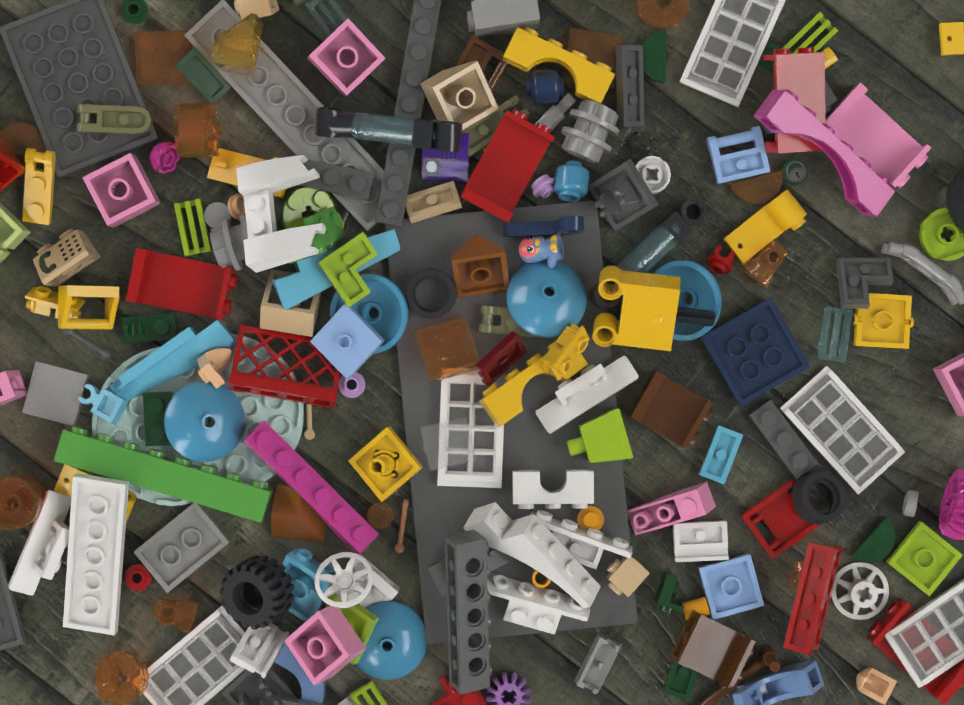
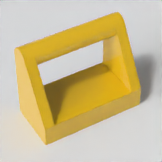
M58 286V328L112 330L119 302V287ZM72 297L105 298V319L68 318Z

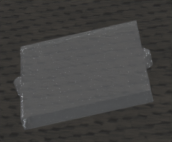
M466 417L420 427L424 442L422 450L426 452L430 471L476 461L472 445L474 438L470 436Z

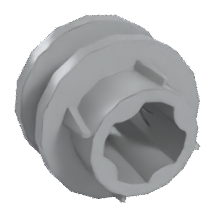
M582 101L578 110L571 109L569 116L576 121L574 127L564 126L561 131L566 136L562 148L577 158L595 163L599 162L603 153H610L612 147L605 143L607 135L617 137L620 130L615 127L619 115L614 110L595 101Z
M245 213L240 214L241 224L232 226L229 219L226 218L222 219L221 227L211 229L210 238L213 251L219 266H222V268L234 266L236 271L243 270L242 260L245 259L243 240L248 239Z

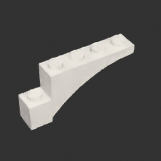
M496 502L473 510L463 527L465 531H477L486 538L489 547L503 552L542 573L567 592L583 608L591 607L601 586L535 514L512 520Z

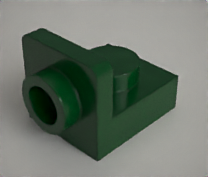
M664 570L654 600L660 605L659 609L671 614H674L675 610L683 612L684 606L681 603L670 600L671 596L675 597L680 584L677 581L678 577L674 573Z

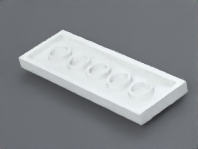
M79 473L73 476L63 627L108 635H115L118 632L129 481Z

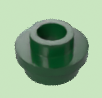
M125 0L121 7V14L127 22L140 24L148 16V6L144 0ZM132 6H138L139 11L137 14H130Z

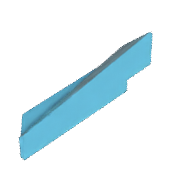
M395 229L367 237L378 255L356 270L360 272L400 251V244ZM339 247L295 262L297 272L272 280L284 309H289L333 286L317 262Z
M222 320L215 321L199 334L194 327H188L124 372L109 387L113 393L129 401L199 366L197 359L204 353L217 348H229L232 350L236 348L237 342Z

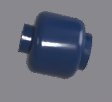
M556 69L533 70L531 79L525 80L526 95H531L534 104H556L559 101V97L564 96L563 75H559Z

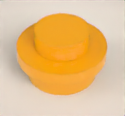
M588 506V508L580 510L577 522L582 529L588 530L593 528L600 530L604 524V515L599 508Z

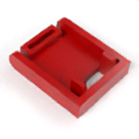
M793 479L788 480L740 514L771 559L780 555L821 525L810 524L802 520L795 512L792 504V491L788 492V489L796 484ZM760 520L764 521L775 537L769 543L765 541L754 525Z

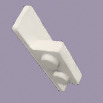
M622 356L605 368H603L601 363L596 367L592 364L582 370L581 376L573 381L568 379L558 386L559 390L555 392L557 398L536 410V415L546 431L551 434L631 384L639 376L626 356Z
M52 490L47 491L9 582L8 588L10 590L33 595L41 577L52 580L54 573L59 570L64 549L68 547L69 527L64 523V520L71 506L70 496Z
M531 511L530 515L535 514L549 530H552V534L582 565L597 569L604 549L631 558L633 547L622 538L614 537V539L603 536L604 534L597 529L589 528L585 530L579 528L578 524L574 521L552 518L553 515L546 511Z
M489 574L487 579L489 594L509 600L503 620L554 635L561 615L588 621L590 607L583 608L570 595L553 589L540 588L528 582H521L503 575Z

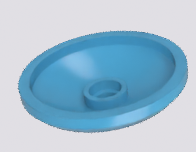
M548 259L533 264H525L513 275L507 289L506 299L511 317L524 331L538 337H557L562 334L566 326L570 327L571 324L577 325L587 305V293L582 279L575 270L560 261L556 262L553 269H549ZM550 289L554 295L547 296L544 291Z
M678 260L661 266L654 273L680 277L678 307L713 310L716 314L714 325L716 324L721 312L722 297L716 279L705 267L693 261ZM688 294H691L693 297L692 303L687 299ZM675 322L673 339L682 341L693 340L705 335L713 326Z
M360 274L371 293L351 307L385 340L373 353L376 354L390 349L401 339L408 323V306L403 293L390 279L378 274ZM337 291L331 302L330 318L345 304ZM373 308L378 310L377 317L372 315Z
M199 381L184 386L171 398L164 415V428L168 441L179 454L194 461L210 462L225 457L238 445L245 428V415L241 402L227 387L221 385L216 389L211 382L206 384L204 381ZM207 417H211L213 420V424L210 427H206L204 424Z
M381 601L367 606L365 609L379 617L366 645V649L356 665L364 673L378 679L390 680L409 674L420 664L427 648L425 625L421 617L411 607L397 601ZM385 641H389L392 643V647L386 649L382 644Z

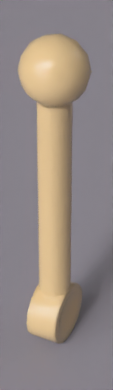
M306 404L307 430L304 436L306 439L311 440L315 437V431L312 430V405Z

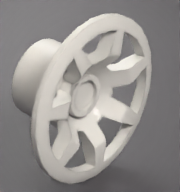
M341 552L327 558L316 572L315 589L322 601L332 607L348 608L357 605L371 591L374 578L372 568L366 559L356 553ZM343 557L351 558L347 563L346 569L343 570L336 561ZM356 560L360 561L367 570L354 573ZM332 562L336 574L334 576L322 574L324 568ZM368 575L367 586L363 589L359 580ZM320 580L332 583V586L325 593L320 588ZM336 594L342 602L332 601L328 597Z
M855 562L844 566L837 572L831 597L834 605L843 615L852 619L863 620L877 615L884 608L889 596V586L886 577L877 567L865 562ZM857 567H865L871 569L872 572L865 579H861ZM850 569H852L854 579L852 583L840 579ZM876 574L882 580L883 588H876L872 584ZM837 583L848 589V593L838 599L836 596ZM883 593L882 601L876 607L875 603L878 599V594ZM851 600L853 602L852 613L844 610L840 603ZM860 607H870L873 610L867 614H858Z

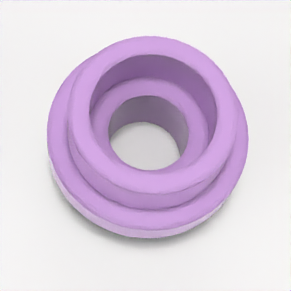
M548 174L538 178L531 185L534 197H542L544 199L554 192L555 179L550 178Z
M358 372L350 379H346L342 375L339 380V389L348 398L358 397L365 390V380ZM351 379L357 383V387L354 390H350L347 387V382Z

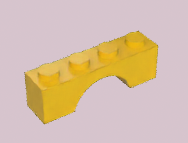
M517 27L503 56L504 62L525 72L544 62L560 64L571 73L574 79L575 96L583 100L602 103L615 76L614 73L610 72L611 67L601 62H597L595 65L587 61V56L579 51L573 50L570 53L562 49L563 45L556 40L549 38L548 41L539 38V33L531 28L524 27L521 29Z
M556 341L547 346L549 350L552 346L560 350L562 349V346L558 345ZM537 353L526 361L528 367L522 371H519L518 368L514 369L504 377L506 382L498 387L496 384H493L482 392L485 397L479 400V402L497 427L504 425L523 411L522 392L531 378L541 374L555 377L552 370L548 373L541 368V360L545 355L541 357ZM581 353L573 361L570 371L564 374L560 381L569 379L589 365Z

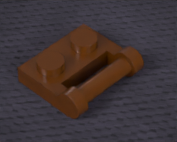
M473 35L456 66L472 61H478L482 72H484L490 59H496L498 63L487 81L492 94L507 67H511L510 64L503 61L505 53Z

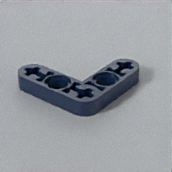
M584 216L559 217L557 221L504 223L503 237L581 234L584 231Z

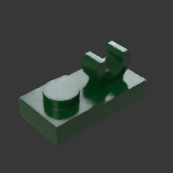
M176 313L121 317L123 344L171 340L178 335Z

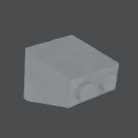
M474 0L471 2V10L467 11L469 32L474 31L476 38L515 33L517 27L521 29L528 27L535 30L538 29L540 22L537 0Z

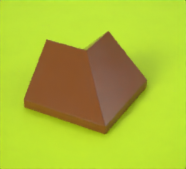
M474 234L451 256L457 298L506 291L508 289L509 277L505 248Z
M278 483L271 512V537L324 542L326 532L325 521L288 484Z

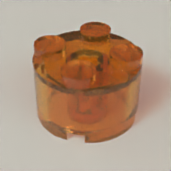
M215 102L189 103L175 106L174 126H177V135H174L179 157L219 156V143L216 138H221L220 122H215L217 117Z
M15 474L0 479V529L7 531L22 529L33 524L38 518L46 492L34 478L24 474ZM14 497L18 499L17 503L19 504V506L17 507L13 506L15 502L12 500V498Z

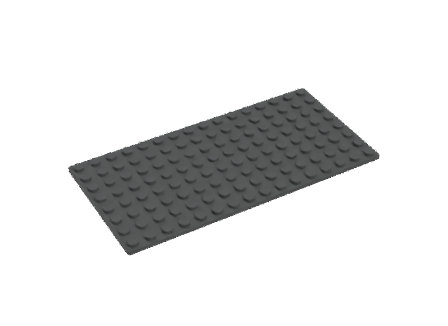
M595 201L514 208L509 223L557 221L559 217L584 216V231L581 234L560 235L564 247V258L560 262L575 270L586 288L587 305L580 322L577 324L579 328L584 326L590 338L586 349L581 353L589 364L586 367L592 364L596 367L601 363L603 368L613 363L611 346L602 347L597 345L592 336L595 317L601 313H608L607 308L596 307L590 300V290L599 282V275L603 269L598 209L594 206ZM487 211L438 215L412 224L409 218L403 219L402 227L385 225L386 231L395 229L400 244V251L388 256L390 280L398 286L405 299L408 282L413 275L424 269L442 270L450 276L455 284L451 256L476 234L505 248L510 283L513 275L522 266L527 264L521 259L518 250L521 240L525 237L504 238L503 224L507 222ZM425 279L416 288V300L425 309H438L446 301V287L438 279ZM550 289L544 291L547 296L554 295ZM507 290L461 298L456 296L455 304L450 312L437 319L422 318L415 314L407 304V327L403 336L397 342L407 448L423 466L419 472L410 478L425 633L426 641L429 644L448 642L447 596L441 597L427 567L445 557V536L464 532L463 527L475 508L496 502L512 520L529 516L531 511L543 510L552 514L554 519L560 521L568 519L578 524L577 517L581 509L572 508V504H561L559 509H546L545 504H534V509H518V504H513L512 470H539L541 486L546 490L555 491L561 488L565 482V469H592L594 471V504H588V506L599 508L604 515V524L599 531L607 538H622L628 541L630 545L622 460L589 463L586 452L570 456L566 442L567 440L581 437L578 425L616 408V393L549 434L536 415V410L557 398L555 392L559 390L558 386L564 381H558L551 375L541 374L534 376L527 382L522 392L523 411L504 424L502 487L437 486L442 368L476 369L475 365L507 336L504 334L478 332L479 324H482L483 314L480 313L481 305L508 308ZM600 295L601 300H602L603 302H607L606 299H604V298ZM493 315V325L500 326L501 315ZM607 328L601 329L602 331H609ZM519 336L526 349V353L506 371V375L516 368L522 371L528 367L526 361L537 353L541 357L549 351L547 346L556 341L559 336L551 338ZM586 367L581 369L579 372L574 374L569 379H572L573 381L580 377L581 371L584 370ZM451 384L450 401H470L471 384ZM476 385L475 402H479V400L485 397L482 392L489 388L487 385ZM450 407L449 424L469 425L470 408ZM475 408L474 425L494 426L495 423L484 408ZM449 430L448 447L468 448L469 431ZM474 431V448L494 449V432ZM448 454L447 471H467L468 454ZM473 455V472H493V455ZM604 549L597 569L582 565L601 586L590 607L588 621L561 615L556 631L625 625L637 622L635 591L629 597L624 593L619 596L608 586L611 581L606 576L609 573L607 568L616 558L621 560L622 555ZM515 558L489 572L535 585L531 577L533 568ZM540 572L535 576V579L539 582L547 578ZM552 580L548 586L544 587L569 595ZM490 595V602L488 603V615L491 620V626L488 628L489 638L545 633L544 631L503 620L509 600Z

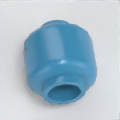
M571 160L567 161L566 164L560 165L555 172L554 192L563 201L578 202L580 198H583L588 193L589 171L582 167V163Z

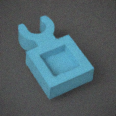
M85 384L84 387L90 390L91 395L88 399L79 396L78 400L82 404L93 405L90 412L116 425L129 401L108 389L102 388L100 392L96 386Z

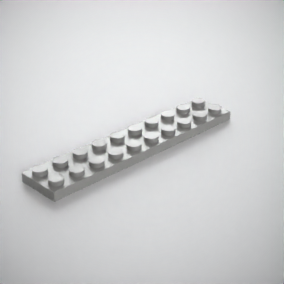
M221 0L184 36L297 156L304 155L308 160L374 174L369 201L332 193L357 221L369 231L377 224L375 220L384 170L355 139L315 135L317 107L324 106L246 23L239 24L231 30L232 32L229 35L223 36L242 20L225 0Z

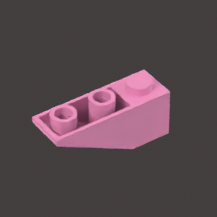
M707 482L631 508L627 510V515L636 536L706 515L716 505Z

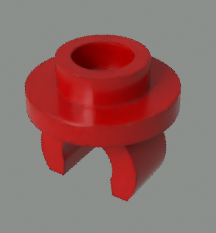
M719 245L715 248L714 255L708 256L706 262L713 273L718 275L728 274L733 268L732 262L735 253L731 250L728 257H721L722 246Z

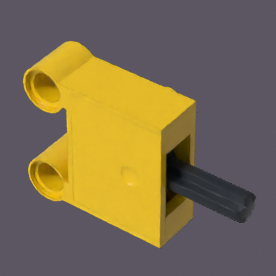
M607 266L600 272L599 294L607 300H615L623 295L620 321L610 313H601L595 317L592 336L594 342L599 346L608 347L613 344L671 351L675 322L713 326L715 323L716 314L713 310L678 307L680 277L624 271L616 266ZM607 281H614V282H616V284L610 285V284H607L606 282H607ZM607 328L609 331H602L601 329Z

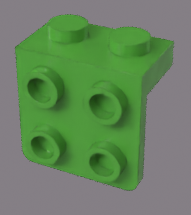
M334 206L303 219L305 226L323 223L326 226L325 234L317 233L314 236L311 247L317 248L319 252L312 256L319 255L330 248L338 246L337 240L345 237L342 228V218L336 212ZM302 258V259H299V260H296V261H293V262H289V264L298 262V261L303 260V259H305V258Z

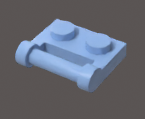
M760 126L751 127L750 131L724 137H707V146L717 184L770 172ZM750 141L754 142L755 148L720 156L719 148Z

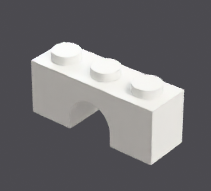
M565 469V482L563 486L558 490L549 491L540 484L539 470H512L513 504H518V509H534V504H545L546 509H559L561 504H572V508L575 509L588 508V504H594V471L592 469Z

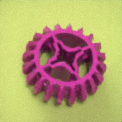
M962 468L955 470L952 476L949 477L948 484L945 485L940 510L938 511L940 513L938 521L941 533L955 540H964V469Z

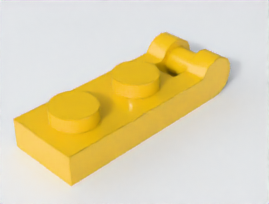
M33 148L26 149L23 222L45 225L52 223L55 151L46 150L43 153L37 152ZM36 162L44 163V169L36 168Z

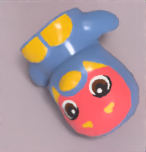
M559 234L549 235L547 239L543 236H528L521 240L518 247L519 255L524 262L533 264L548 259L549 269H553L556 262L564 258L563 242Z

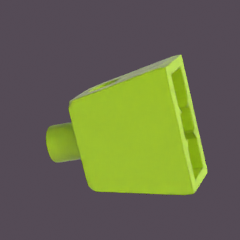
M617 407L578 425L581 437L566 441L570 456L586 452L589 463L633 458L621 412Z

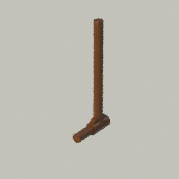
M765 644L759 648V655L742 669V678L734 686L733 690L765 665L769 666L773 672L780 670L781 666L778 662V657L770 645ZM721 685L697 705H714L732 690Z

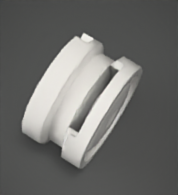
M648 156L635 165L652 194H657L666 188L670 181L671 173L668 164L660 159V157Z

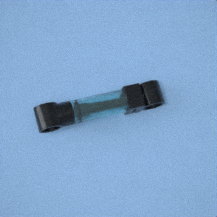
M317 107L315 135L459 152L462 123L354 112L332 107Z
M696 198L680 202L675 211L669 212L656 225L657 227L616 267L624 271L648 273L672 248L680 244L694 231L690 226L700 224L705 220L707 216L705 203ZM689 205L696 210V216L693 220L686 215V208ZM607 281V282H606L607 284H610V285L616 284V282H614V281ZM599 282L590 290V300L599 308L614 307L623 298V295L615 300L603 302L598 291Z

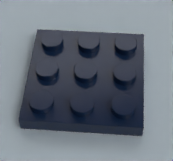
M771 298L762 301L700 337L740 407L810 367Z

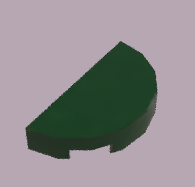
M667 30L656 31L648 36L642 44L643 71L653 82L661 84L665 83Z
M884 516L849 556L865 563L878 562L888 556L894 547L896 536L894 527L889 519Z

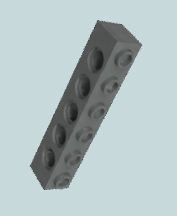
M475 530L445 536L449 683L461 695L489 688L490 676L492 675V668L489 663L491 642L488 628L491 626V620L488 615L490 594L487 589V579L490 573L486 556L489 552V545L486 538Z

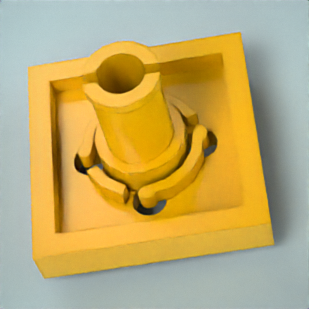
M390 426L386 427L348 460L381 502L390 497L423 468ZM394 452H398V453H399V458H398V459H395V457H397L398 455H397L396 453H394ZM394 470L398 473L397 478H394V476H396V473L392 474Z

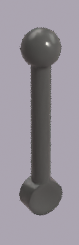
M62 329L64 335L75 337L100 353L103 359L107 360L111 357L110 350L100 348L75 332L74 329Z

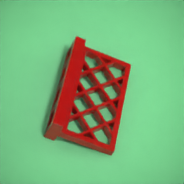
M240 325L228 381V390L334 409L340 372L336 369L334 373L331 369L334 365L332 363L328 364L320 354L321 352L310 342L313 339L312 337ZM244 333L256 335L261 343L248 350L243 343ZM274 339H281L287 348L275 355L268 343ZM301 343L308 344L313 350V353L304 359H301L294 349ZM264 346L272 358L259 365L252 353ZM242 348L245 351V353L240 356ZM291 351L298 363L286 370L278 358ZM317 356L324 365V368L312 374L305 363ZM246 357H249L256 367L249 373L237 371L238 363ZM275 361L283 373L275 378L268 377L263 368ZM302 366L309 378L303 382H296L289 373ZM328 371L334 379L333 387L321 386L316 378Z
M814 542L808 543L783 648L806 655H812L813 650H818L843 550L842 546Z

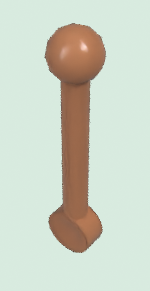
M405 498L403 501L398 542L394 546V550L398 554L403 553L405 549L403 538L409 499Z

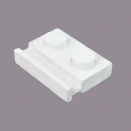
M726 520L673 524L675 562L729 560Z
M272 623L265 628L260 627L257 630L251 629V626H249L231 655L230 661L252 673L255 671L261 674L262 678H265L285 643L284 640L288 638L290 633L279 630V627Z

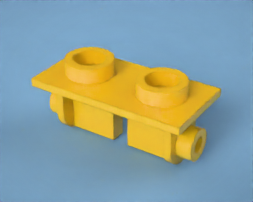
M34 286L25 296V299H28L26 308L30 309L32 313L45 316L51 315L52 308L56 309L55 318L58 319V292L51 291L48 287ZM72 297L68 318L81 317V311L78 310L85 303L84 299Z
M571 324L570 327L566 326L565 330L556 340V343L562 346V349L560 350L552 346L541 360V368L548 373L552 370L558 381L564 374L570 371L573 361L588 345L590 338L584 326L580 328L575 324Z

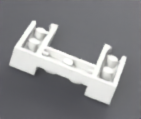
M304 155L276 158L236 168L238 191L244 196L248 239L243 240L245 262L256 273L306 258L319 252L317 248L311 247L315 234H325L326 226L323 223L277 231L273 193L320 178L319 173L315 169L308 171L303 163L308 161Z

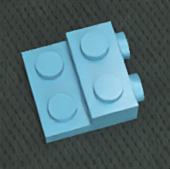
M295 548L286 555L282 563L286 568L284 570L286 574L290 573L292 577L290 583L294 584L295 588L291 592L295 596L291 602L292 606L288 611L306 622L316 612L321 610L324 601L321 600L315 589V575L322 563L312 558L313 554L309 550ZM328 564L322 574L333 576L336 573L331 564ZM320 580V588L325 593L332 586V583Z

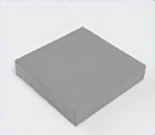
M36 361L22 413L76 426L82 405L78 398L79 396L84 397L86 390L84 386L88 383L89 374Z

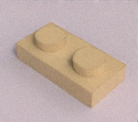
M454 181L409 194L406 200V209L411 224L462 208Z

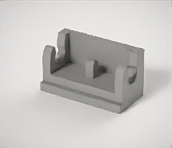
M597 633L575 678L576 685L581 688L586 687L594 694H598L622 644L601 633Z

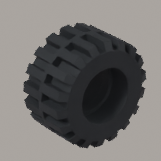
M254 555L230 569L225 574L226 577L221 581L224 587L220 589V595H223L222 605L227 607L225 611L228 615L231 614L234 617L233 621L236 623L241 622L242 627L245 628L251 626V629L257 630L260 627H267L290 609L292 606L291 602L294 600L295 595L291 592L295 588L294 584L290 583L292 579L290 573L286 574L284 571L286 568L283 564L279 566L277 564L278 560L274 558L269 560L267 555L260 557ZM252 584L259 589L263 600L255 594Z

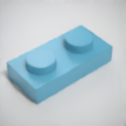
M717 425L698 474L725 484L743 435Z

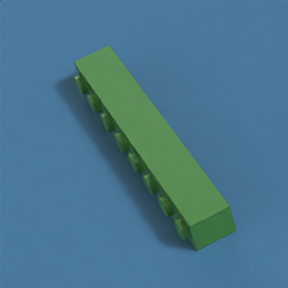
M72 425V429L68 428L62 431L54 457L56 462L109 478L129 481V484L260 523L265 520L274 489L267 488L268 483L253 479L252 483L242 480L243 476L233 472H227L226 475L216 472V467L201 464V467L190 465L191 460L176 456L175 460L165 457V452L150 448L149 452L139 449V444L124 441L123 444L113 442L114 437L98 433L96 437L87 434L88 429Z

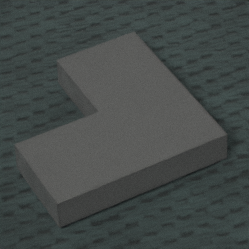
M837 258L836 267L841 309H868L870 305L868 285H892L894 281L891 258Z

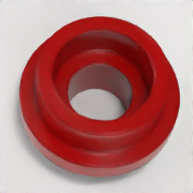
M134 564L125 573L127 586L135 591L144 590L150 585L152 580V574L143 564ZM135 573L141 574V582L134 580L133 576Z

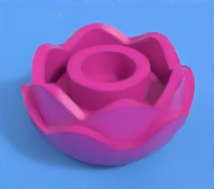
M161 142L153 147L150 153V163L156 172L165 174L175 169L176 163L181 157L178 146L172 142Z

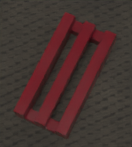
M514 331L510 332L475 365V368L479 371V376L483 378L482 382L488 387L526 353L519 335Z

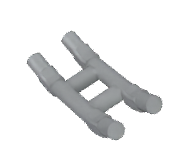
M894 242L883 244L882 254L900 258L917 269L942 289L952 305L964 303V290L958 278L948 274L921 254L920 250L908 244L902 245Z

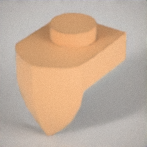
M213 349L197 359L200 368L197 372L206 384L211 382L217 389L225 383L222 372L230 362L231 349Z
M871 667L859 672L856 678L858 691L883 705L886 704L897 683L896 680Z

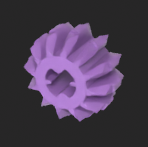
M503 671V680L494 676L492 681L496 686L490 685L487 688V691L493 693L486 697L487 702H494L492 705H523L522 703L529 704L531 701L526 696L531 692V688L528 686L523 687L526 683L525 677L516 681L517 672H513L510 679L507 678L506 671ZM513 690L514 697L512 699L509 696L504 698V691L511 692Z

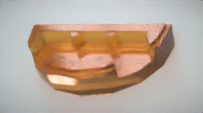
M782 170L734 183L730 187L734 195L738 196L742 201L749 204H762L772 199L779 192L783 182Z

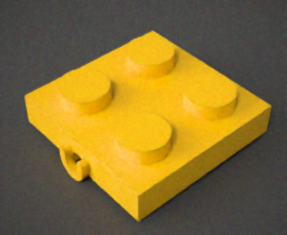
M869 293L870 305L868 309H856L853 315L855 317L853 322L855 325L854 346L909 349L910 328L914 325V318L911 317L912 296Z

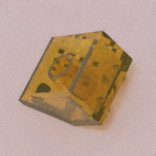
M251 13L220 34L218 42H214L211 57L215 59L214 63L222 71L254 77L263 23L257 14Z

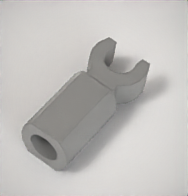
M568 93L556 107L552 105L537 122L553 130L565 118L563 114L576 100Z

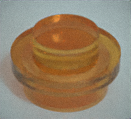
M384 502L373 504L367 512L369 524L377 529L388 527L394 518L392 508Z

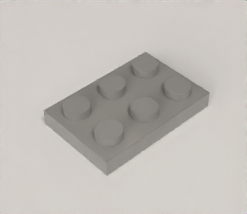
M193 503L136 549L134 553L168 593L231 541L200 504Z

